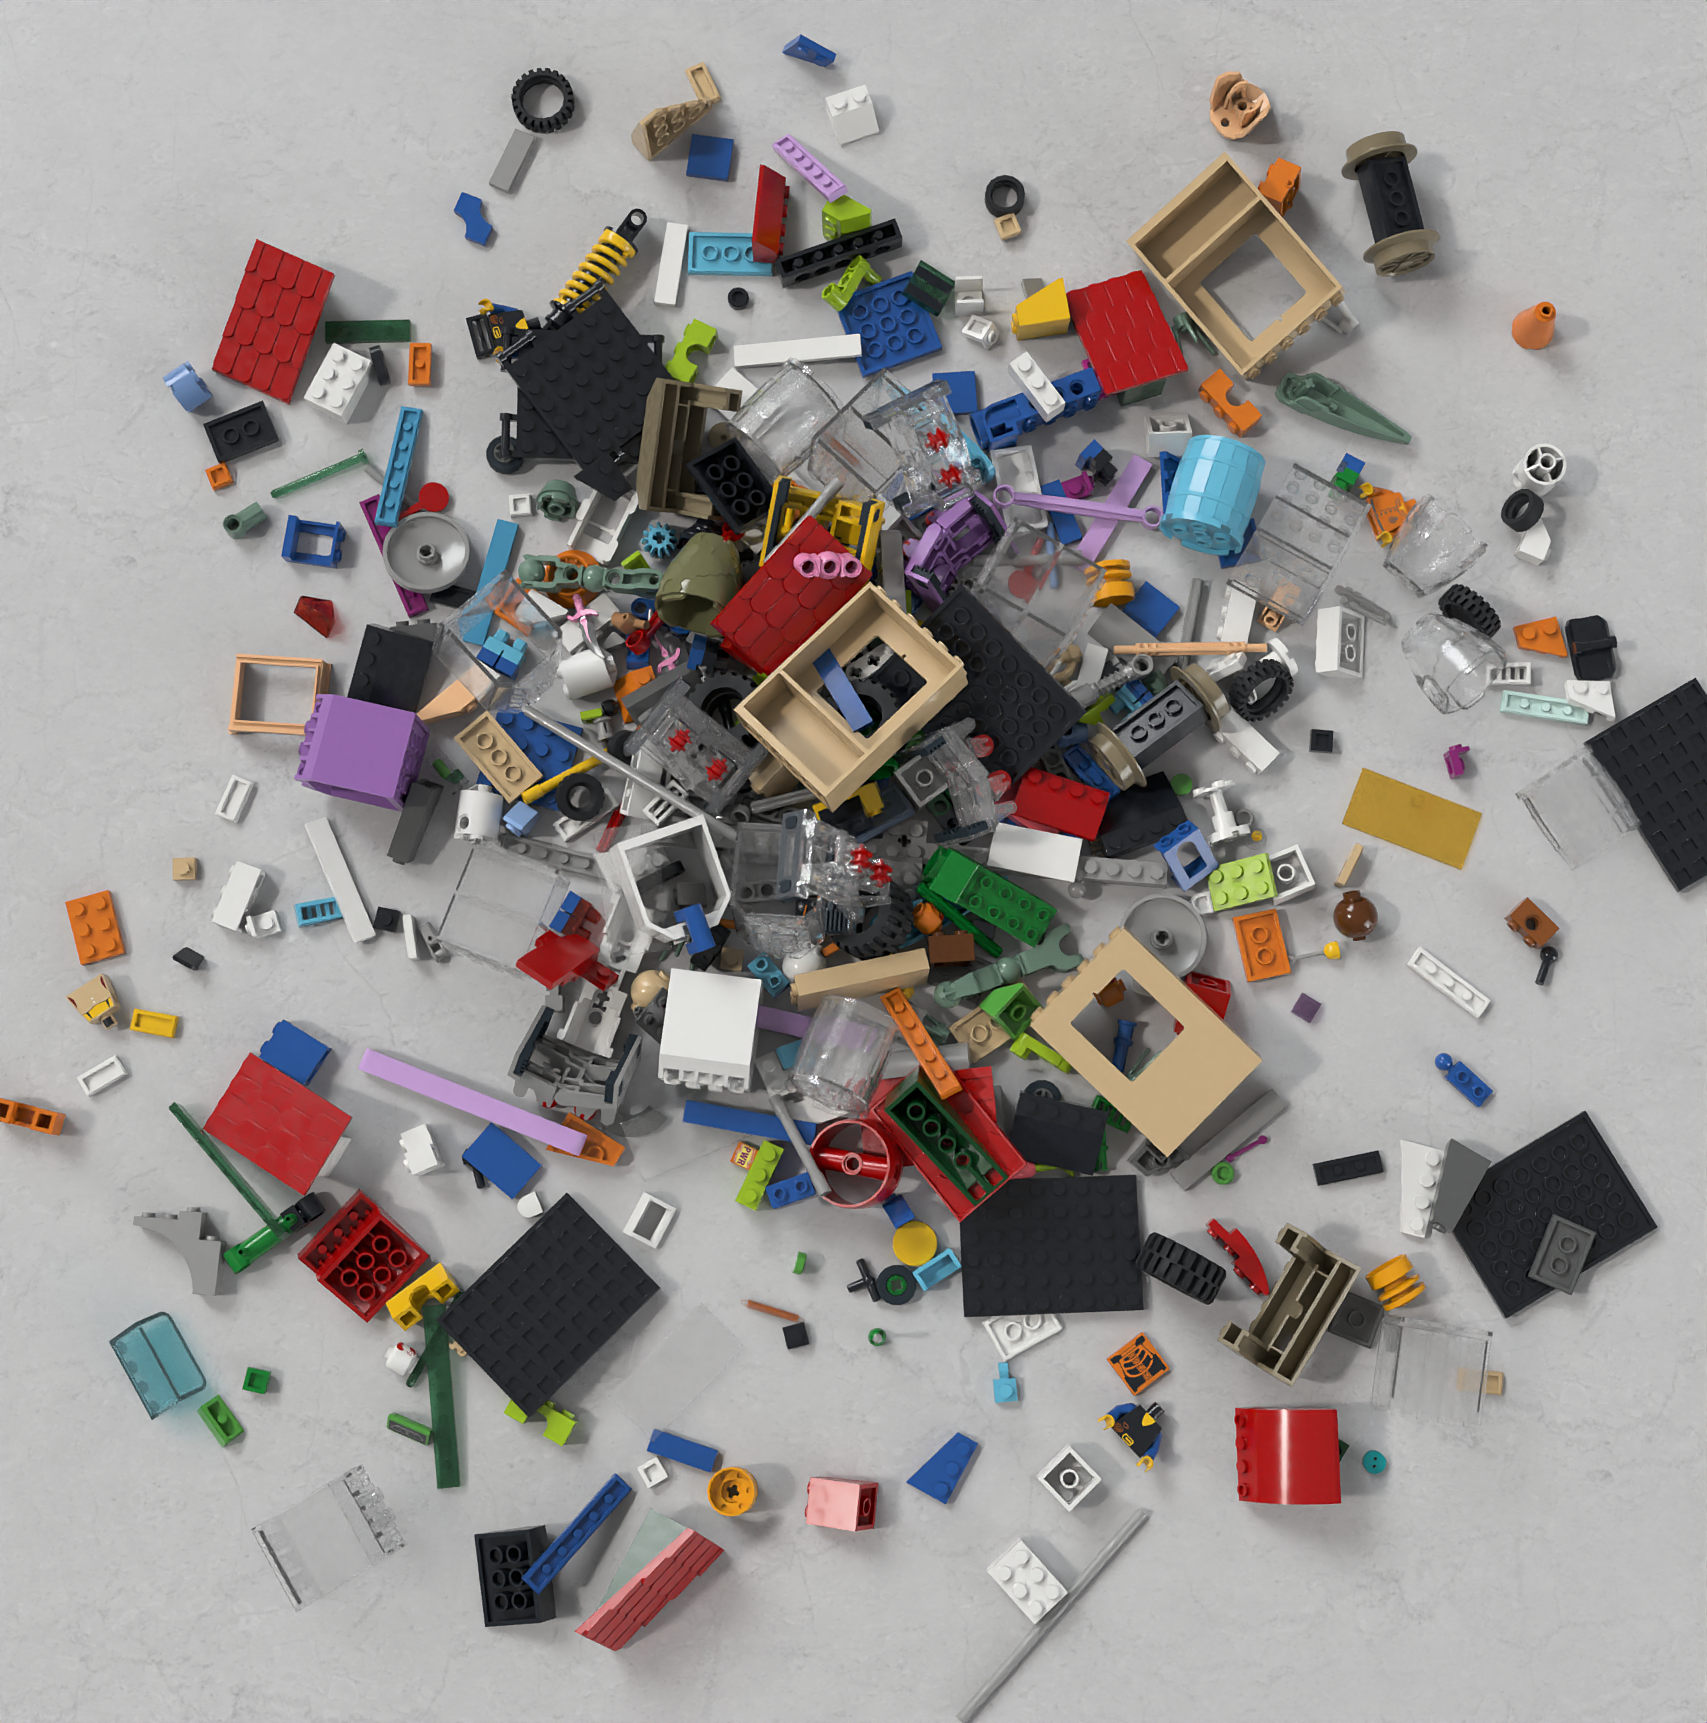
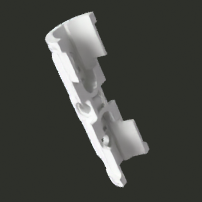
M613 893L610 900L613 907L603 930L605 935L600 945L598 956L599 960L605 962L604 966L619 975L617 982L604 991L607 992V997L610 998L609 1001H604L602 1008H606V1011L603 1012L599 1008H592L594 1003L598 1006L600 999L597 995L602 994L603 991L589 981H586L579 1001L574 1003L564 1030L559 1029L556 1038L606 1058H611L614 1049L610 1048L621 1020L619 1015L628 995L618 991L626 970L636 974L645 950L649 949L653 939L652 936L636 929L627 900ZM645 908L650 923L656 926L659 923H664L666 913ZM625 930H630L634 934V939L629 943L624 942L621 938V934ZM618 942L623 946L631 947L629 951L627 949L624 950L623 956L626 959L625 961L621 960L620 963L616 962V957L613 956L614 953L618 954L621 947L616 946ZM592 1012L601 1014L602 1020L599 1024L594 1025L590 1023L589 1015Z

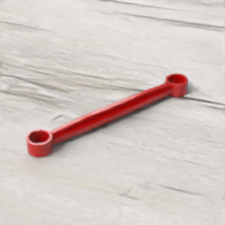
M726 522L722 528L724 533L721 536L725 542L727 540L737 541L746 532L735 535ZM657 611L648 620L650 626L647 630L634 631L627 638L626 646L635 655H640L649 648L651 644L650 638L665 623L658 617Z

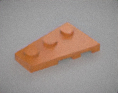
M569 1112L561 1125L587 1135L580 1155H574L552 1145H548L545 1150L615 1166L626 1147Z

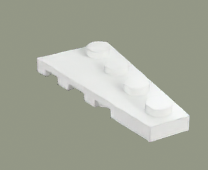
M1400 1140L1401 1232L1424 1238L1445 1151Z

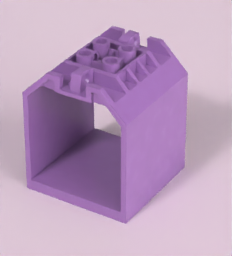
M317 694L316 699L322 702H316L310 721H307L305 724V740L300 743L298 751L301 763L294 779L302 782L301 785L303 787L330 796L402 812L412 782L418 781L431 730L413 712L335 694Z

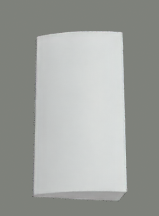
M1031 445L990 450L987 457L996 470L992 480L994 490L997 486L1006 484L1011 486L1014 492L1042 495ZM1001 490L996 493L998 501L1002 503H1007L1011 500V495L1007 491ZM1015 504L1006 509L998 508L999 514L1013 536L1037 531L1049 526L1045 510Z

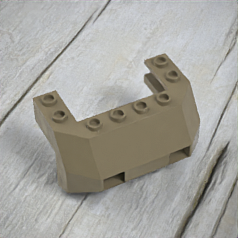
M656 378L647 397L636 478V490L640 509L725 521L707 495L695 493L697 481L685 465L701 456L707 408L740 412L743 390Z
M1286 1223L1284 1228L1279 1231L1278 1238L1275 1241L1292 1255L1291 1260L1284 1266V1272L1279 1280L1274 1283L1271 1294L1261 1305V1311L1256 1319L1251 1322L1249 1331L1242 1330L1231 1321H1228L1221 1329L1217 1340L1253 1365L1288 1386L1293 1387L1362 1268L1327 1250L1308 1233Z

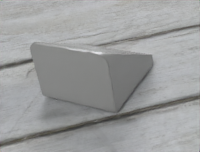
M1042 278L1022 279L1021 286L1025 299L1044 288Z
M612 632L601 645L609 653L627 647L626 641L615 632Z

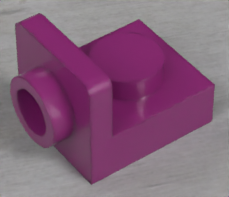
M1086 471L1081 472L1080 476L1061 482L1066 497L1081 500L1092 496L1093 488H1095L1092 476H1088Z
M1461 744L1451 746L1449 751L1443 755L1450 780L1459 778L1464 774L1465 764L1463 759L1459 758V755L1467 753L1470 750L1469 746L1462 747Z

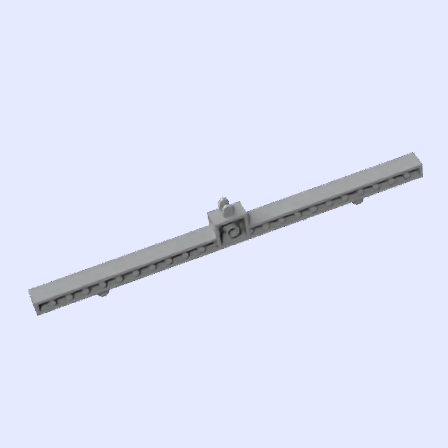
M913 815L883 831L882 839L870 838L859 845H856L851 836L832 844L826 834L808 833L805 836L803 858L830 860L831 848L840 849L843 847L845 849V847H852L855 850L860 848V846H864L865 849L873 853V857L868 859L872 864L878 863V855L923 858L922 868H925L930 857L939 846L947 849L950 846L999 875L1051 879L987 866L990 848L926 843L928 821L913 820ZM642 819L640 835L678 822L664 821L658 827L651 819ZM729 826L741 833L739 840L734 843L708 827L715 850L723 851L718 858L721 867L724 869H729L735 864V856L732 852L782 856L784 831ZM691 831L652 844L656 846L697 849ZM796 837L792 839L791 857L795 855ZM905 838L910 844H907V847H902V844L898 843V841H902ZM1079 856L1075 881L1068 886V893L1072 898H1081L1085 894V886L1082 882L1164 888L1167 883L1168 865L1167 863Z

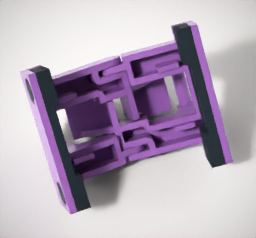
M977 490L968 496H964L958 491H951L947 499L954 507L950 510L933 509L926 516L925 522L928 527L921 540L909 538L902 544L903 556L907 560H903L905 588L922 598L932 614L947 599L946 594L950 589L951 583L954 582L958 575L956 572L993 542L994 545L998 546L999 549L1011 558L1021 551L995 505ZM966 526L970 530L957 541L952 540Z

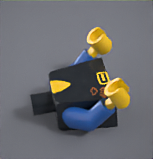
M486 298L478 303L485 306V308L479 310L480 314L485 315L490 312L488 316L498 345L492 353L493 355L499 351L503 352L501 328L542 329L539 318L526 320L523 310L495 304ZM512 337V344L518 341V337ZM518 352L512 355V359H518Z
M1156 1402L1147 1410L1140 1404L1126 1403L1116 1405L1106 1415L1098 1418V1422L1103 1420L1106 1422V1427L1103 1430L1112 1428L1131 1450L1141 1458L1136 1464L1137 1467L1144 1463L1146 1465L1145 1473L1153 1467V1460L1159 1451L1162 1439L1160 1432L1162 1428L1155 1420L1165 1412Z

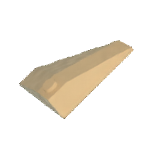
M705 97L699 100L654 109L633 130L631 134L633 145L650 161L712 110L711 99Z

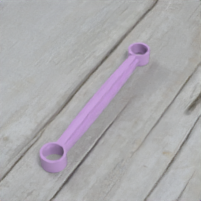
M1006 484L997 486L992 495L993 504L1000 509H1006L1015 504L1067 514L1141 522L1142 526L1148 530L1157 529L1163 515V511L1154 505L1148 506L1144 510L1072 498L1014 492L1013 488ZM1001 490L1007 491L1011 495V500L1007 503H1002L998 501L996 493ZM1149 511L1155 512L1159 517V522L1156 524L1148 523L1145 519V513Z

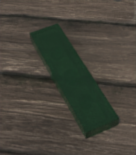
M410 319L325 321L326 344L411 342Z

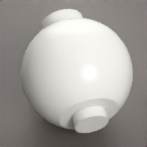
M806 940L803 946H795L787 952L783 959L782 970L790 984L793 983L794 975L826 969L825 958L820 953L822 946Z

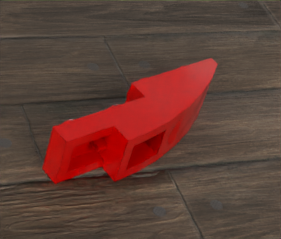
M1211 1218L1205 1224L1209 1228L1207 1233L1214 1240L1219 1238L1225 1244L1223 1249L1231 1257L1237 1256L1231 1262L1235 1267L1233 1272L1241 1279L1245 1277L1251 1283L1249 1288L1255 1294L1259 1295L1261 1293L1263 1296H1267L1269 1288L1264 1269L1247 1239L1237 1228H1233L1228 1233L1214 1218Z

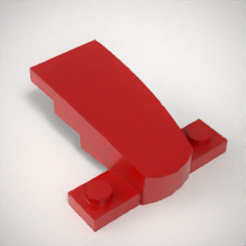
M551 930L538 937L534 945L537 948L519 958L515 966L550 990L557 985L563 987L569 981L574 983L579 977H583L602 991H605L615 984L619 977L618 974L597 961L600 949L594 943L577 934L560 937Z

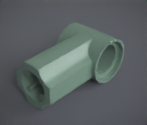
M256 501L239 513L225 517L223 527L231 538L240 539L245 536L246 531L266 520L267 516ZM233 524H239L236 530H230Z

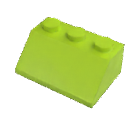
M846 195L840 196L831 203L827 201L822 209L823 236L827 241L872 226V210Z

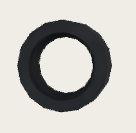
M997 176L986 187L984 199L986 208L990 214L997 218L1011 213L1017 215L1023 208L1025 198L1024 187L1013 176ZM1005 186L1015 190L1017 194L1016 203L1011 207H999L993 202L992 198L995 189Z
M1520 489L1514 492L1502 507V521L1516 532L1529 530L1542 516L1544 511L1543 500L1529 489ZM1529 503L1524 513L1516 518L1519 510Z

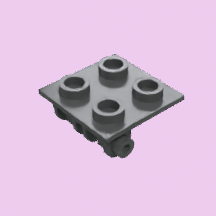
M664 987L659 990L646 1008L637 1006L633 1010L634 1017L636 1018L635 1023L660 1045L668 991Z

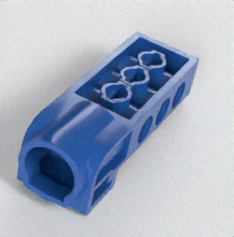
M1090 367L1051 382L1065 401V406L1061 413L1048 422L1044 421L1023 392L969 414L972 431L980 449H986L987 453H989L990 450L1016 447L1018 436L1022 435L1023 431L1029 433L1042 424L1048 426L1055 423L1058 418H1070L1077 411L1083 409L1088 411L1095 408L1099 401L1101 388L1093 368Z

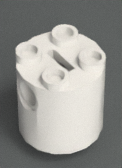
M1544 443L1533 446L1513 469L1512 477L1517 490L1529 489L1539 497L1549 493L1565 474L1567 467L1565 456L1554 445Z
M600 646L601 651L605 655L603 659L594 654L590 649H587L573 656L558 660L555 669L559 679H564L563 690L567 699L572 698V700H576L582 696L614 686L618 670L613 656Z
M475 784L468 790L460 791L454 839L461 841L469 839L468 843L474 845H481L482 841H485V844L497 845L504 797L494 794L491 786Z

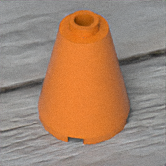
M1541 302L1517 314L1512 323V337L1518 345L1524 349L1539 350L1552 340L1556 320L1554 305L1549 302Z

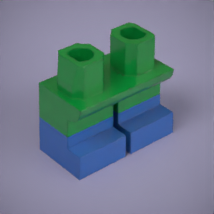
M1346 453L1336 469L1337 473L1328 484L1332 488L1327 496L1339 502L1343 494L1347 495L1356 482L1365 462Z

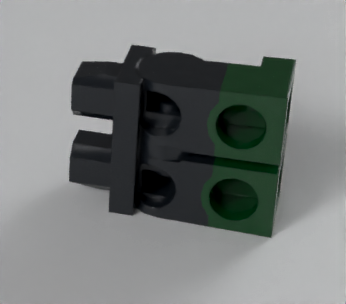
M961 780L955 782L925 805L926 810L935 818L943 831L957 826L963 828L975 822L983 821L985 816ZM967 836L958 838L956 842L960 846H965L972 839L969 840L970 837Z

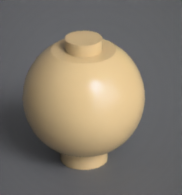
M647 970L640 973L631 985L630 993L633 1000L630 1006L631 1009L634 1010L637 1006L646 1008L662 987L668 991L670 975L664 970Z

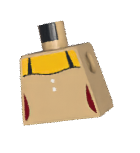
M101 973L66 996L67 1000L87 1022L95 1025L101 1021L106 1030L118 1024L113 1013L119 1010L121 1005L107 975Z

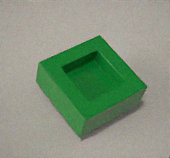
M248 1367L242 1390L266 1394L272 1371Z

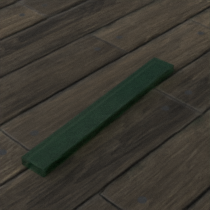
M176 1102L172 1103L169 1106V1110L278 1238L285 1240L292 1234L187 1110Z
M446 1304L423 1306L437 1489L460 1487L448 1333L436 1321L446 1311Z

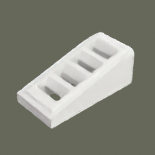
M1531 662L1486 663V685L1531 686ZM1493 668H1497V680H1493ZM1502 669H1506V680H1502ZM1511 669H1515V679H1511ZM1520 669H1524V679H1520Z

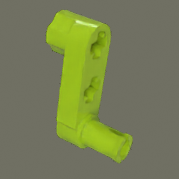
M861 255L856 256L847 267L837 285L830 283L824 288L822 299L836 311H841L848 304L862 278L870 285L880 283L882 277L870 267V263Z
M1024 1032L1014 1041L1009 1049L1010 1052L1025 1061L1032 1052L1065 1074H1069L1073 1068L1061 1055Z

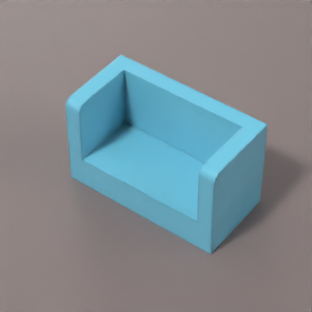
M948 1248L912 1273L925 1292L928 1288L962 1266L952 1250Z

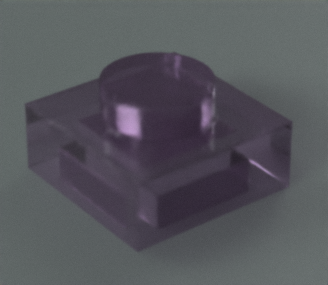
M1301 993L1290 1012L1307 1023H1311L1321 1003Z

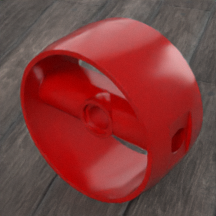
M843 1119L824 1128L817 1135L809 1150L832 1190L822 1198L840 1208L866 1209L874 1207L893 1194L902 1178L904 1165L901 1148L883 1126L870 1120ZM860 1124L878 1136L884 1146L887 1158L829 1147L834 1137L843 1129ZM855 1158L859 1161V1167L856 1170L852 1166ZM825 1169L881 1180L883 1183L871 1198L855 1204L846 1201L833 1190L827 1179Z

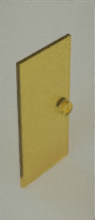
M1362 768L1342 824L1461 870L1482 813Z

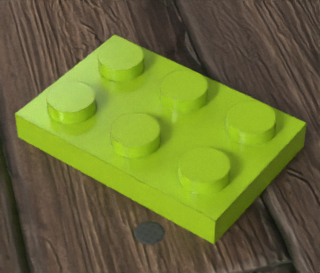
M1268 853L1221 864L1207 875L1214 911H1221L1278 896Z

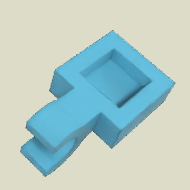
M999 1362V1379H993L995 1403L1018 1401L1016 1378H1009L1007 1362Z

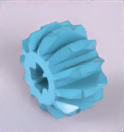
M657 522L656 528L652 524L649 525L650 532L643 531V535L646 538L641 539V542L645 545L644 551H650V557H655L657 553L659 559L663 558V553L670 557L669 549L673 551L677 549L674 543L678 542V537L674 536L676 534L675 529L669 530V524L666 523L662 528L661 523ZM659 537L663 539L661 544H657V538Z

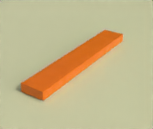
M900 987L880 996L882 1004L941 1100L961 1091L960 1083Z

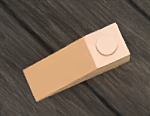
M458 678L421 709L417 715L425 725L461 716L466 712L471 713L477 708V697L464 681Z

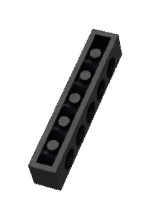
M894 218L776 259V271L782 287L785 288L849 266L856 256L861 255L866 260L901 248L902 235Z

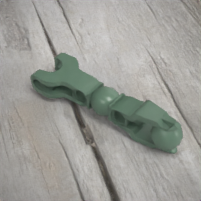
M523 555L525 561L520 564L518 569V576L522 582L518 586L523 590L536 589L537 591L559 593L562 589H577L580 587L591 592H599L603 589L609 592V589L616 593L656 599L663 573L656 569L647 568L634 570L613 568L609 570L598 565H591L587 568L581 565L579 568L577 565L562 562L557 556ZM543 565L557 567V571L554 574L556 578H554L553 582H542L545 577ZM578 573V577L575 580H569L571 574ZM615 577H621L618 584L613 585L611 583Z
M1063 924L1048 930L1042 937L1039 946L1019 953L1013 958L1003 957L997 963L970 972L955 982L942 981L934 990L935 1003L942 1008H954L961 1000L976 997L1003 984H1014L1020 977L1022 978L1046 968L1057 973H1065L1078 967L1084 961L1081 954L1065 955L1059 946L1060 940L1071 933L1070 925Z

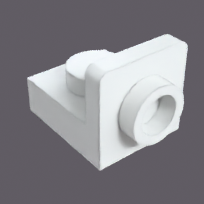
M976 315L971 316L962 330L965 337L982 343L987 350L991 348L999 336V331L993 322Z
M275 910L254 917L251 915L246 917L248 922L245 923L246 931L249 936L252 935L257 940L282 932Z

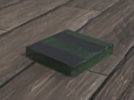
M920 260L901 295L938 317L954 289L955 281Z

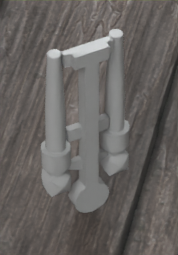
M1341 585L1336 586L1334 591L1342 596L1340 599L1341 604L1344 606L1348 605V608L1351 610H1356L1384 626L1387 624L1391 615L1389 612L1361 596L1362 594L1359 592H1354L1348 586L1346 588Z

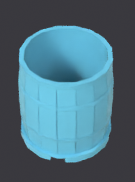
M1198 435L1189 439L1173 480L1166 512L1161 516L1159 522V529L1163 535L1169 539L1175 536L1182 540V546L1205 554L1224 556L1228 555L1230 550H1235L1236 554L1241 552L1244 542L1243 535L1249 525L1261 485L1262 473L1266 463L1263 456L1252 447L1223 436Z

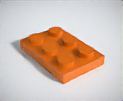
M109 890L65 902L81 965L84 966L126 954Z
M1276 908L1232 918L1247 983L1291 973Z

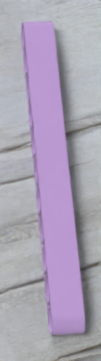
M366 1048L358 1067L362 1071L577 1156L580 1155L587 1135L368 1048Z

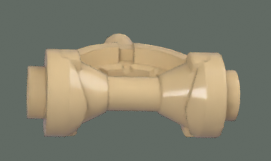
M1072 643L1067 644L1063 648L1064 651L1059 657L1051 661L1038 660L1049 673H1051L1058 661H1061L1062 664H1067L1063 671L1054 675V678L1059 683L1062 682L1064 687L1071 683L1070 677L1075 673L1077 664L1081 662L1080 657L1083 656L1078 645L1074 646Z

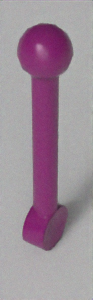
M1264 1135L1259 1136L1257 1141L1233 1154L1229 1153L1226 1156V1160L1232 1162L1235 1157L1259 1144H1265L1267 1137Z

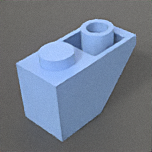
M519 801L503 817V820L507 823L505 827L518 837L521 834L527 837L541 815L530 806Z

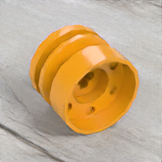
M1124 559L1104 560L1085 568V574L1088 576L1087 584L1094 586L1088 591L1092 607H1108L1110 603L1118 606L1135 599L1133 583L1126 581L1132 576L1131 571H1129L1131 567L1130 561Z
M1406 1254L1392 1258L1365 1276L1372 1290L1384 1289L1377 1299L1383 1301L1389 1298L1382 1305L1385 1311L1408 1304L1426 1288L1424 1282L1413 1285L1419 1280V1274L1407 1276L1413 1265Z
M740 1467L723 1468L716 1472L709 1481L707 1488L708 1500L712 1508L722 1515H741L750 1510L756 1502L758 1495L757 1482L746 1469ZM738 1486L737 1491L739 1495L731 1497V1492L728 1490L729 1487Z

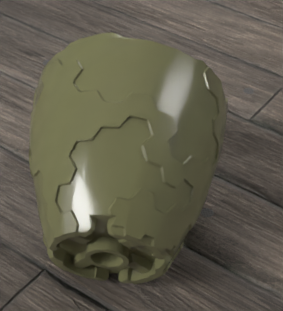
M706 532L695 534L671 561L659 584L654 606L658 612V617L671 627L678 626L685 630L706 634L709 638L723 637L710 623L743 588L742 564L735 543L730 540L725 542L722 536Z

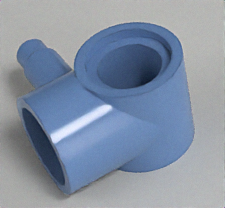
M1077 721L1066 732L1069 736L1063 735L1056 743L1060 748H1067L1072 744L1087 743V724Z

